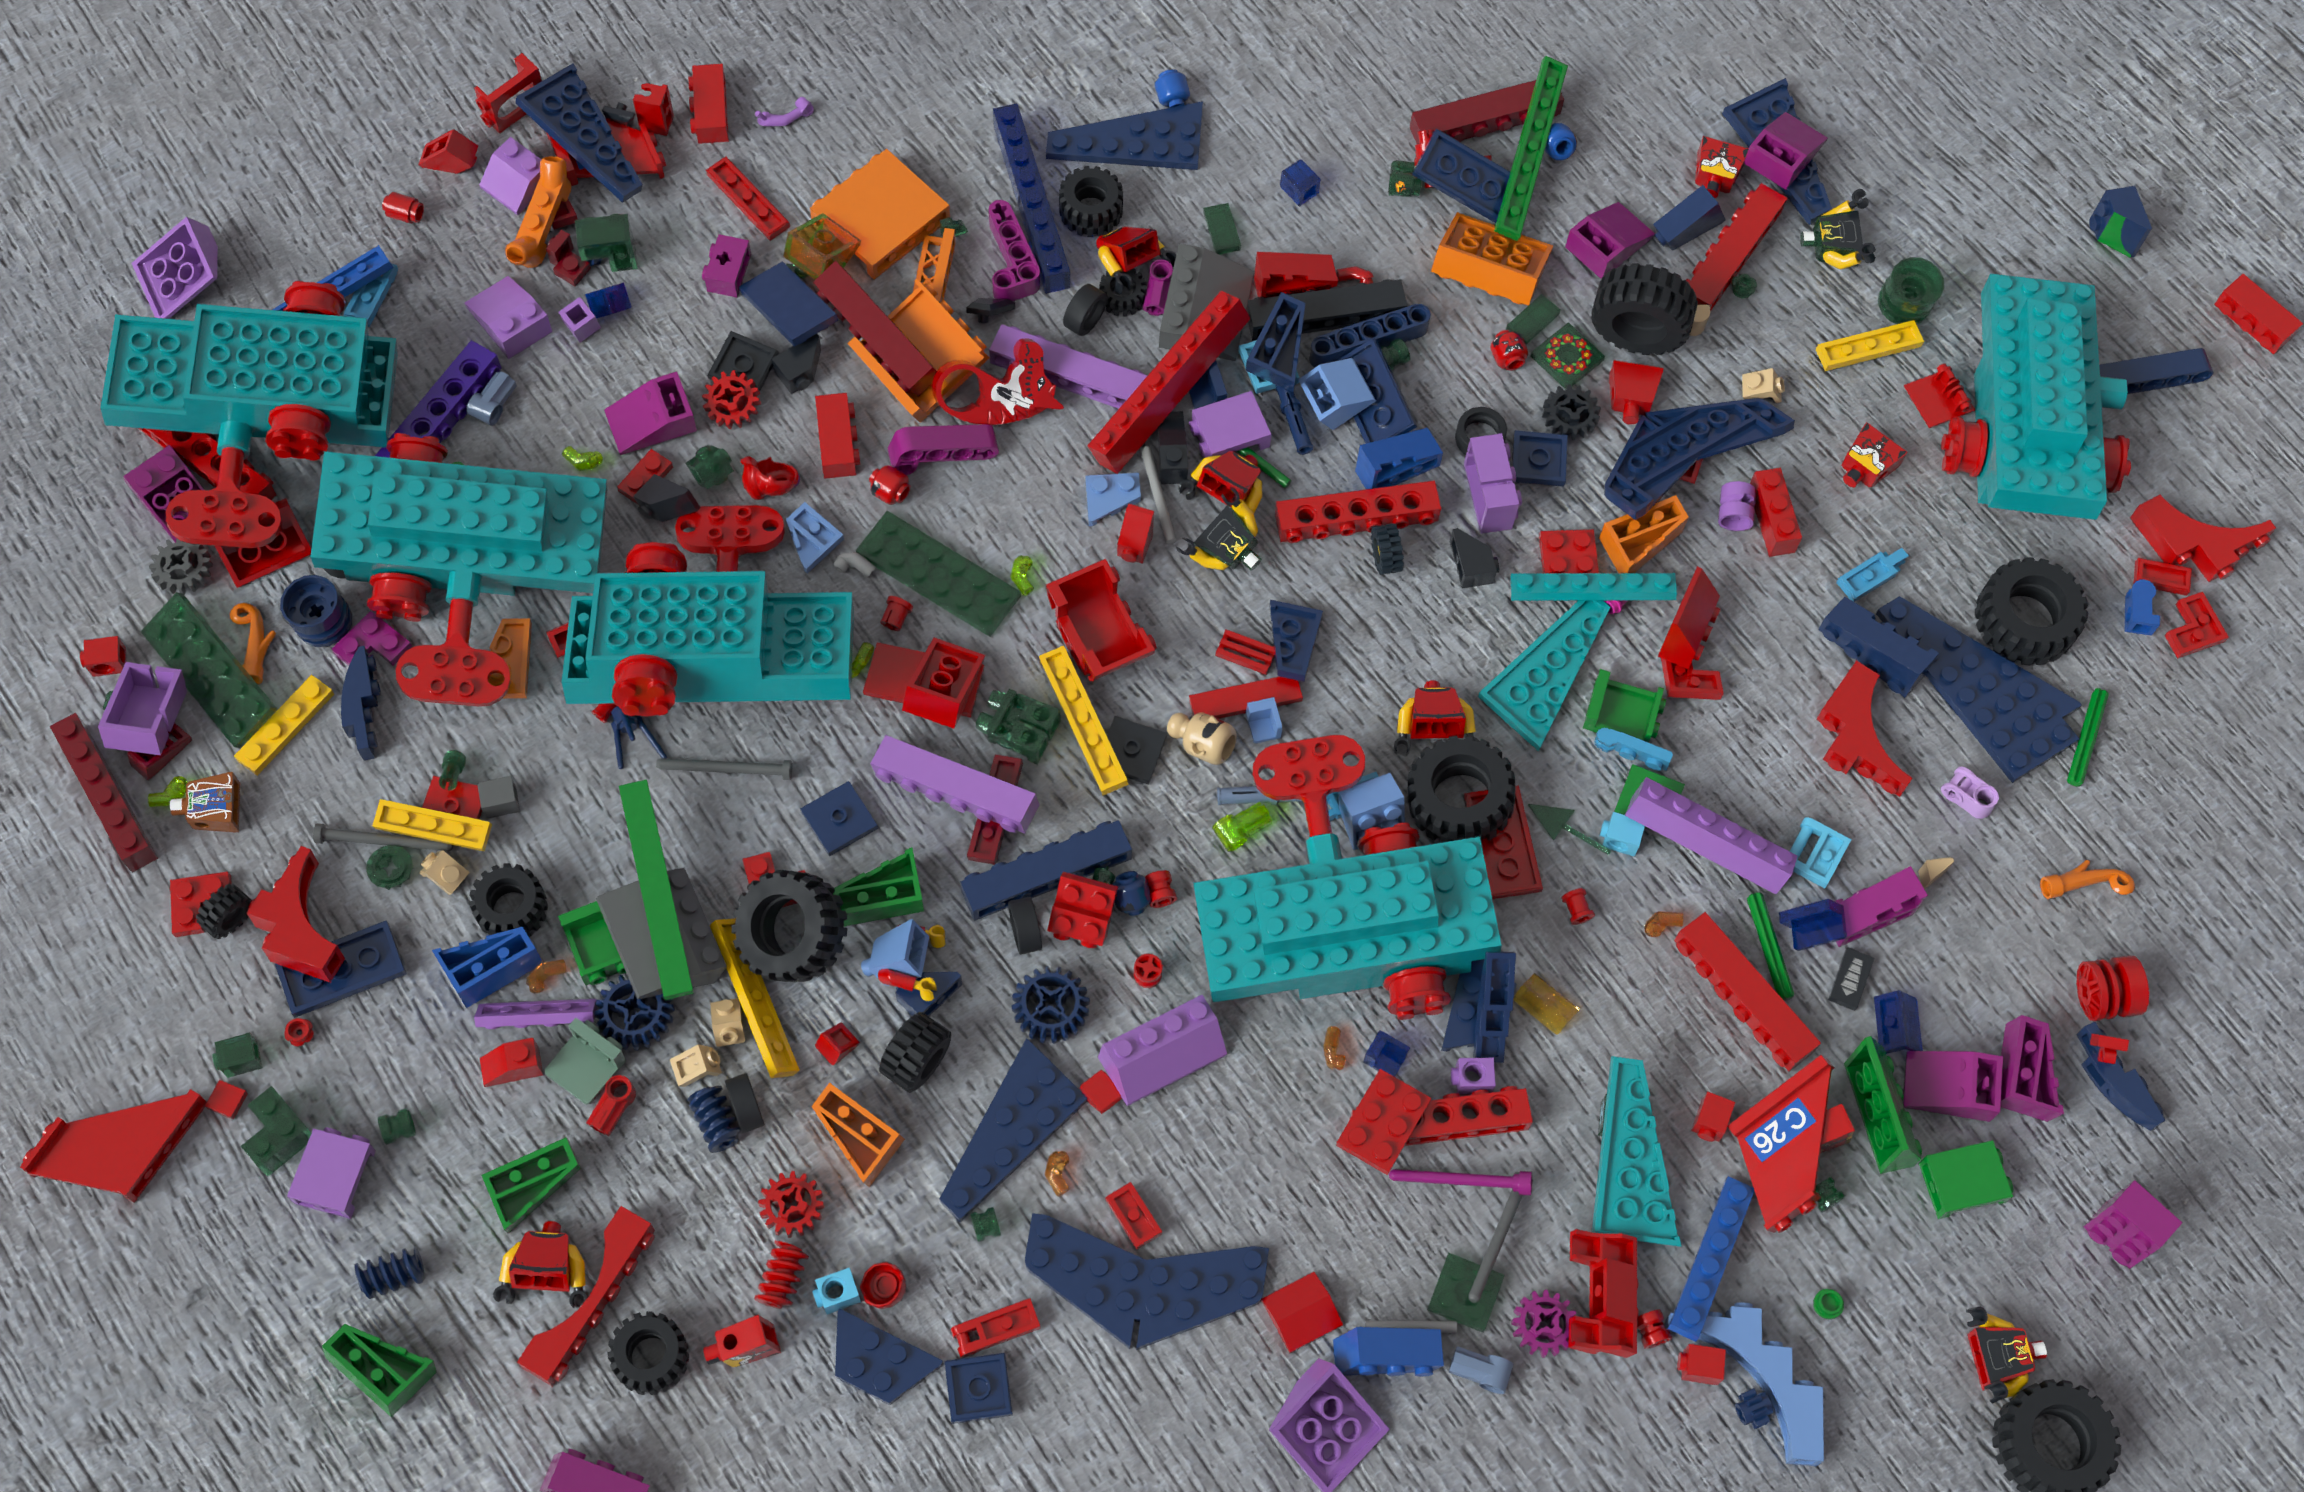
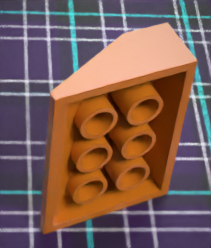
M1457 212L1438 246L1431 272L1438 274V276L1444 279L1451 278L1462 282L1467 287L1485 290L1490 295L1502 296L1516 304L1529 306L1552 252L1553 245L1521 235L1515 241L1494 232L1495 225Z

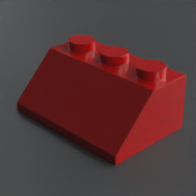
M286 498L275 502L280 510L282 527L279 535L271 543L257 548L215 546L237 588L311 554V547ZM268 517L262 519L259 524L268 527L273 525L275 520Z
M1698 566L1658 654V657L1686 669H1689L1692 660H1699L1705 647L1700 642L1701 640L1707 642L1713 628L1708 623H1715L1721 609L1716 607L1720 595L1704 570Z

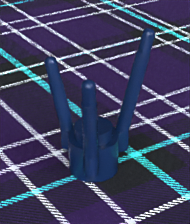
M618 706L612 710L611 714L614 721L611 723L614 732L619 769L624 767L620 731L627 733L630 740L634 741L635 735L633 731L637 728V725L660 757L667 759V755L647 728L641 716L625 715Z

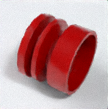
M2136 956L2112 957L2109 961L2105 959L2083 961L2079 965L2076 980L2077 993L2080 1005L2089 1020L2113 1019L2117 1015L2120 1017L2143 1015L2147 1011L2149 1004L2148 980L2145 970Z

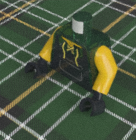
M1857 189L1852 194V201L1847 200L1818 217L1813 231L1801 232V247H1815L1816 259L1819 262H1826L1840 270L1851 266H1858L1862 260L1866 263H1873L1876 258L1873 252L1876 249L1872 243L1863 244L1859 212L1854 211L1855 207L1864 209L1868 206L1869 201L1867 198L1858 201L1866 195L1865 191Z
M1230 487L1234 492V497L1226 499L1222 493L1221 497L1227 506L1195 542L1185 537L1182 538L1188 542L1186 550L1183 551L1179 547H1176V549L1181 554L1189 555L1191 559L1205 568L1225 570L1229 567L1234 570L1240 563H1243L1252 571L1262 560L1253 551V548L1259 542L1256 539L1258 533L1254 513L1246 503L1239 499L1237 490L1234 487Z

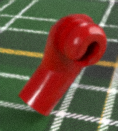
M1357 266L1336 270L1338 282L1360 279V283H1373L1372 277L1374 276L1369 270Z

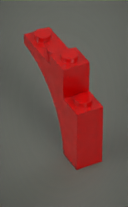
M2161 494L2140 504L2130 517L2164 563L2173 565L2178 563L2181 566L2192 560L2208 582L2218 577L2220 580H2223L2235 571L2233 567L2240 558L2244 557L2250 551L2249 549L2253 547L2259 549L2271 541L2270 535L2276 529L2271 520L2243 528H2226L2205 524L2178 511Z
M1856 660L1816 719L1825 729L1839 734L1828 749L1823 760L1828 762L1832 769L1842 771L1845 774L1848 773L1851 767H1854L1863 777L1871 778L1879 783L1888 793L1896 794L1900 797L1912 780V777L1903 772L1887 755L1877 738L1871 716L1872 694L1880 675Z
M300 846L297 853L290 858L288 867L282 877L275 882L272 893L261 889L258 896L251 901L247 915L256 928L271 932L265 937L262 950L270 962L331 983L345 957L336 944L323 938L311 926L308 916L307 898L310 882L319 862L311 849Z

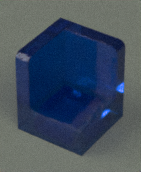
M1300 159L1281 172L1280 187L1300 207L1319 194L1321 179Z
M624 282L585 294L589 308L596 319L631 308Z
M1379 1030L1365 1054L1363 1063L1377 1071L1382 1069L1395 1077L1407 1058L1410 1047Z

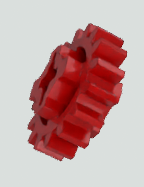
M732 370L730 376H727L723 371L721 372V379L718 380L713 376L714 384L712 386L705 385L709 394L702 395L703 400L707 402L703 405V408L706 412H709L707 415L711 421L716 419L715 422L719 427L725 422L728 429L732 428L733 423H736L741 428L743 420L749 423L752 422L749 417L750 414H758L754 406L761 405L760 399L757 398L761 393L758 388H754L756 385L754 380H748L745 373L738 377L735 370ZM733 384L740 385L742 387L737 388L733 386ZM733 397V402L729 403L730 398ZM725 411H726V412L730 413L731 415H725V414H722V412H725Z
M791 1171L790 1178H785L783 1173H779L780 1181L775 1182L770 1179L768 1180L771 1186L770 1190L765 1188L761 1190L762 1195L766 1199L758 1200V1204L766 1209L759 1212L762 1219L769 1218L765 1223L766 1227L770 1229L776 1226L775 1233L778 1236L783 1230L786 1231L788 1238L792 1237L793 1231H798L799 1235L803 1236L804 1227L807 1226L813 1230L812 1220H821L822 1218L821 1214L817 1211L824 1209L825 1206L824 1202L818 1200L823 1197L822 1191L815 1190L817 1187L815 1180L807 1183L808 1177L805 1173L801 1175L800 1179L796 1177L795 1171ZM790 1186H791V1188H789V1189H786V1190H784V1191H780V1190H782L783 1188H786V1187H790ZM805 1191L811 1197V1206L803 1201ZM793 1200H796L797 1206H791L787 1209L786 1202L792 1203ZM772 1203L780 1208L777 1218L772 1212ZM803 1218L797 1222H792L795 1219Z

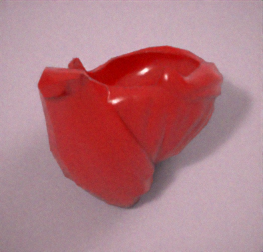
M750 456L741 459V464L744 465L742 474L743 486L754 500L763 499L766 495H785L799 485L800 475L793 466L774 462L771 457L758 462Z

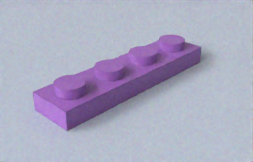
M596 999L479 1004L474 1016L475 1027H485L486 1029H497L501 1026L525 1028L530 1025L553 1027L559 1024L571 1023L575 1017L583 1023L586 1020L594 1022V1012L597 1010Z

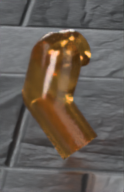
M1655 912L1645 923V933L1649 937H1658L1667 926L1682 927L1683 913Z
M564 959L537 965L526 980L530 992L534 994L542 992L545 988L544 981L549 976L565 974L566 964Z
M1335 1026L1327 1028L1323 1044L1326 1065L1331 1070L1333 1068L1343 1070L1346 1057L1342 1054H1336L1341 1030Z
M1055 1151L1049 1156L1044 1173L1057 1197L1070 1190L1061 1175L1063 1168L1069 1163V1155L1065 1151Z

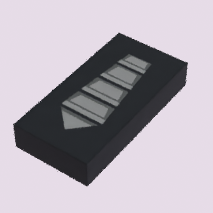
M1847 947L1828 1000L1855 1011L1858 1008L1875 958Z

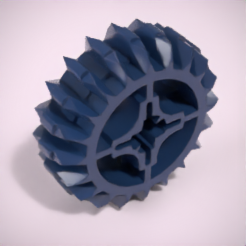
M1049 966L1045 967L1044 974L1035 969L1033 971L1034 978L1025 975V984L1018 983L1016 985L1019 993L1012 995V1000L1016 1002L1012 1005V1012L1017 1013L1014 1016L1015 1023H1022L1020 1026L1022 1032L1030 1030L1029 1038L1034 1039L1039 1034L1042 1044L1045 1043L1046 1037H1051L1052 1043L1055 1044L1057 1043V1036L1060 1035L1064 1041H1067V1032L1069 1031L1073 1035L1078 1034L1077 1026L1083 1027L1085 1025L1083 1017L1089 1016V1009L1086 1006L1090 1004V998L1085 996L1087 988L1079 987L1081 984L1079 977L1071 980L1072 972L1070 970L1065 975H1061V967L1059 966L1056 968L1055 973H1050ZM1056 986L1059 988L1051 991L1047 990L1045 987ZM1034 993L1039 1004L1031 1015L1027 1009V1002ZM1071 995L1075 1006L1068 1017L1065 1014L1063 1004L1066 1003V998ZM1046 1002H1048L1049 1004H1053L1056 1002V1008H1054L1051 1005L1046 1007ZM1046 1019H1053L1057 1023L1046 1024L1042 1022Z
M620 975V983L617 985L613 981H609L610 991L601 989L600 993L604 999L596 1000V1005L600 1008L594 1012L595 1017L600 1019L596 1025L598 1029L603 1030L602 1035L605 1039L610 1036L618 1043L621 1042L622 1049L627 1050L630 1043H632L634 1050L637 1051L640 1048V1043L643 1042L647 1048H650L651 1043L649 1040L654 1038L655 1041L660 1042L661 1038L658 1033H668L669 1029L666 1023H673V1016L670 1015V1013L675 1011L674 1005L670 1003L673 999L665 1000L663 994L652 996L658 1004L657 1010H652L650 1006L645 1005L644 998L637 999L630 980H625L624 976ZM631 994L628 999L620 1000L622 997ZM639 1007L640 1012L637 1013L635 1011V1015H630L629 1012L631 1010L634 1011L633 1008ZM612 1012L618 1013L619 1017L624 1018L625 1029L617 1027L612 1022ZM649 1023L647 1026L637 1030L641 1024Z

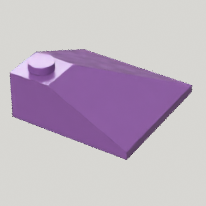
M185 217L132 262V266L155 318H171L217 279L218 246L209 226Z
M1320 1358L1298 1379L1269 1428L1273 1436L1322 1492H1332L1390 1430L1335 1364Z

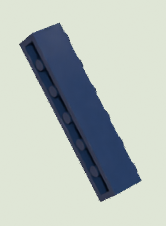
M1117 820L1112 823L1111 821H1106L1089 832H1077L1061 843L1058 841L1051 842L1043 850L1035 853L1025 852L1012 862L997 863L991 867V870L981 874L979 872L971 873L963 881H960L961 892L973 920L976 921L1008 908L1009 901L1031 897L1032 899L1057 889L1063 872L1086 878L1132 860V848L1120 821Z

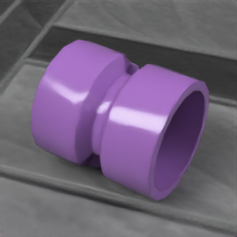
M1734 481L1725 483L1721 487V506L1718 523L1721 527L1731 531H1744L1753 526L1755 513L1753 507L1756 500V489L1753 485Z

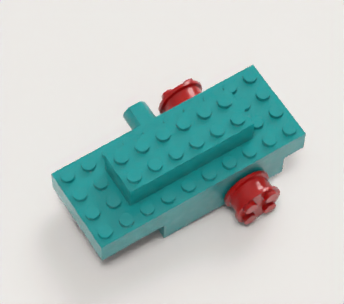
M1990 274L1981 292L1983 356L1974 373L1975 422L1964 421L1962 417L1951 418L1949 432L1943 435L1941 448L1945 450L1942 471L1950 475L1955 474L1956 471L1968 472L1970 477H1977L1978 503L1988 504L1989 508L2097 520L2107 503L2106 490L2108 493L2120 491L2124 476H2128L2130 473L2131 461L2127 460L2130 446L2129 438H2125L2124 435H2116L2115 438L2103 437L2102 408L2122 409L2128 392L2126 379L2100 376L2095 285Z

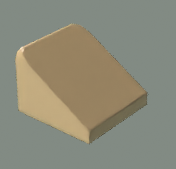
M1948 857L1926 860L1918 871L1923 888L1926 889L1946 873L1954 863V859Z

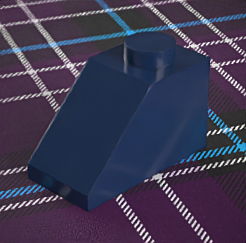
M923 972L922 977L916 980L920 981L923 978L930 977L935 981L937 991L931 990L934 999L932 1001H925L921 998L919 990L913 989V991L896 987L897 1002L912 1016L918 1012H923L930 1016L962 986L961 975L958 972Z

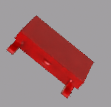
M642 84V90L652 93L649 96L642 94L634 95L633 103L639 129L640 124L644 123L648 132L653 131L654 134L667 136L674 118L668 85Z

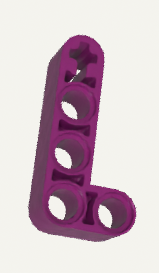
M996 200L989 205V226L1008 267L995 272L993 275V296L995 299L1015 301L1038 292L1040 289V269L1011 205L1005 200Z
M991 425L912 426L901 428L894 433L888 446V454L892 467L905 475H910L915 472L920 462L987 460L997 456L999 448L994 428Z

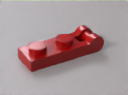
M1031 1298L955 1325L950 1330L953 1338L958 1340L960 1347L957 1350L960 1358H966L984 1349L1039 1330L1041 1326ZM977 1330L979 1339L971 1342L968 1333Z

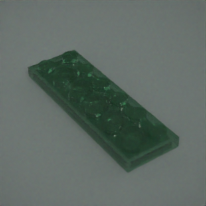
M889 511L885 512L856 549V553L862 555L876 568L991 637L1021 597V591Z
M176 592L140 631L170 668L182 670L187 690L233 747L241 749L277 710L272 701L184 594Z

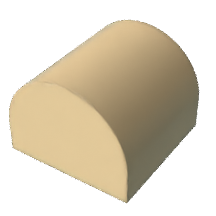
M1697 305L1690 336H1697L1704 331L1710 316V305Z

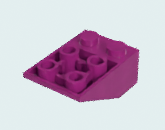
M1784 112L1764 128L1749 147L1744 164L1787 190L1828 138L1789 113Z
M1617 202L1586 216L1570 229L1565 248L1602 279L1606 273L1614 268L1616 269L1650 241L1655 233L1620 202Z
M677 371L651 379L604 409L620 455L697 431L694 416Z
M168 445L124 475L123 479L176 543L177 538L172 535L166 523L165 512L169 502L176 495L185 491L204 489L172 447ZM184 511L176 512L173 515V518L176 520H184L188 517V513Z
M1907 1051L1903 1092L1904 1108L1990 1122L2000 1113L2003 1056L1974 1051Z

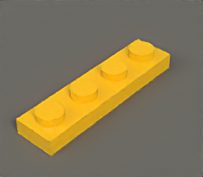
M1915 320L1821 343L1817 345L1816 352L1824 370L1829 371L1922 347L1924 340Z
M311 674L234 755L235 759L258 776L335 695L333 690Z
M383 799L379 800L372 825L375 829L484 852L492 828V824L488 821Z

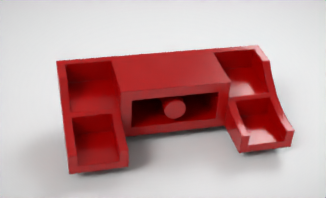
M1579 1229L1571 1231L1570 1261L1590 1266L1589 1318L1576 1315L1569 1318L1568 1348L1590 1354L1605 1352L1624 1358L1637 1354V1318L1639 1314L1637 1308V1289L1639 1285L1637 1279V1237L1622 1233L1603 1234Z

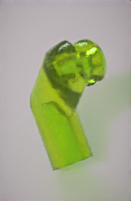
M1020 555L1013 562L1010 577L1022 595L1026 596L1034 590L1033 585L1026 577L1027 571L1033 566V561L1029 556Z

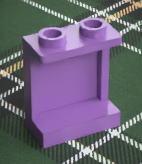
M1252 391L1192 410V421H1189V427L1194 437L1197 436L1200 441L1199 450L1203 458L1223 455L1228 451H1237L1256 444L1260 450L1270 447L1272 434Z
M327 1127L323 1131L313 1129L287 1197L296 1205L351 1219L355 1207L351 1204L368 1157H374L376 1150L369 1143L370 1140L365 1137L352 1135V1138L341 1136L342 1133L340 1131Z

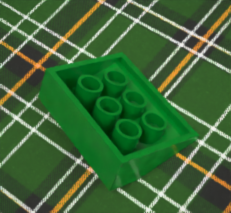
M1872 1036L1865 1037L1845 1061L1844 1066L1879 1172L1883 1174L1914 1167L1921 1160L1922 1148L1918 1139L1914 1138L1911 1129L1913 1126L1911 1115L1908 1111H1905L1903 1106V1091L1901 1086L1895 1082L1893 1061L1890 1056L1886 1055L1884 1047Z

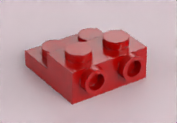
M1063 872L1060 877L1056 899L1052 906L1047 931L1052 932L1053 936L1058 940L1066 941L1070 938L1081 940V944L1087 948H1096L1098 945L1103 946L1108 934L1118 886Z

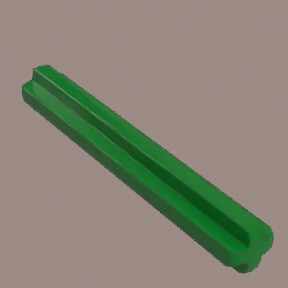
M2096 688L2092 692L2080 739L2078 740L2067 778L2068 784L2075 787H2080L2084 783L2108 700V691Z
M1762 893L1751 894L1747 898V902L1775 991L1784 1001L1790 1000L1794 996V991Z

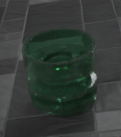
M1910 257L1901 260L1894 266L1878 294V306L1882 314L1895 324L1915 320L1916 324H1920L1928 317L1944 290V278L1940 269L1932 262L1923 258Z

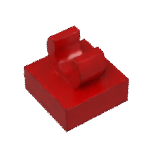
M2091 1034L2090 1045L2100 1047L2098 1053L2099 1062L2115 1064L2116 1050L2128 1051L2129 1040Z

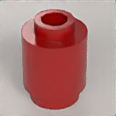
M391 192L383 200L382 209L389 218L409 224L413 222L419 223L422 219L424 205L416 198Z

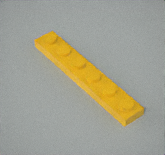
M1064 645L1040 655L1039 659L1102 795L1104 796L1129 785Z
M736 918L713 921L709 926L726 963L727 971L770 1077L794 1076L800 1069L762 976L750 971V965L744 964L739 958V955L742 953L741 950L735 949L733 941L736 940V934H732V925H735Z

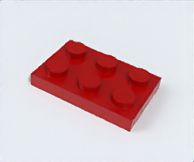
M1379 1069L1339 1137L1336 1146L1388 1175L1429 1105L1431 1097Z

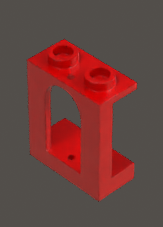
M523 53L514 58L518 74L495 91L486 95L478 86L474 87L477 96L475 101L481 109L482 114L480 117L487 127H493L499 133H502L526 115L520 107H517L508 115L498 117V111L502 104L522 89L526 91L542 82L539 68Z

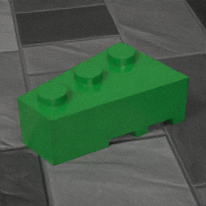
M912 847L905 850L904 854L890 861L882 862L881 866L866 874L863 872L835 887L833 895H840L843 901V905L840 908L846 911L847 914L844 927L924 912Z
M565 1137L481 1176L503 1229L509 1234L575 1175L581 1167L570 1141Z
M344 1324L322 1345L326 1359L390 1417L437 1373L434 1360L417 1356L408 1352L405 1348L388 1344L376 1336Z

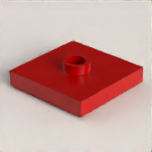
M437 776L432 777L422 808L480 819L482 809L477 785Z

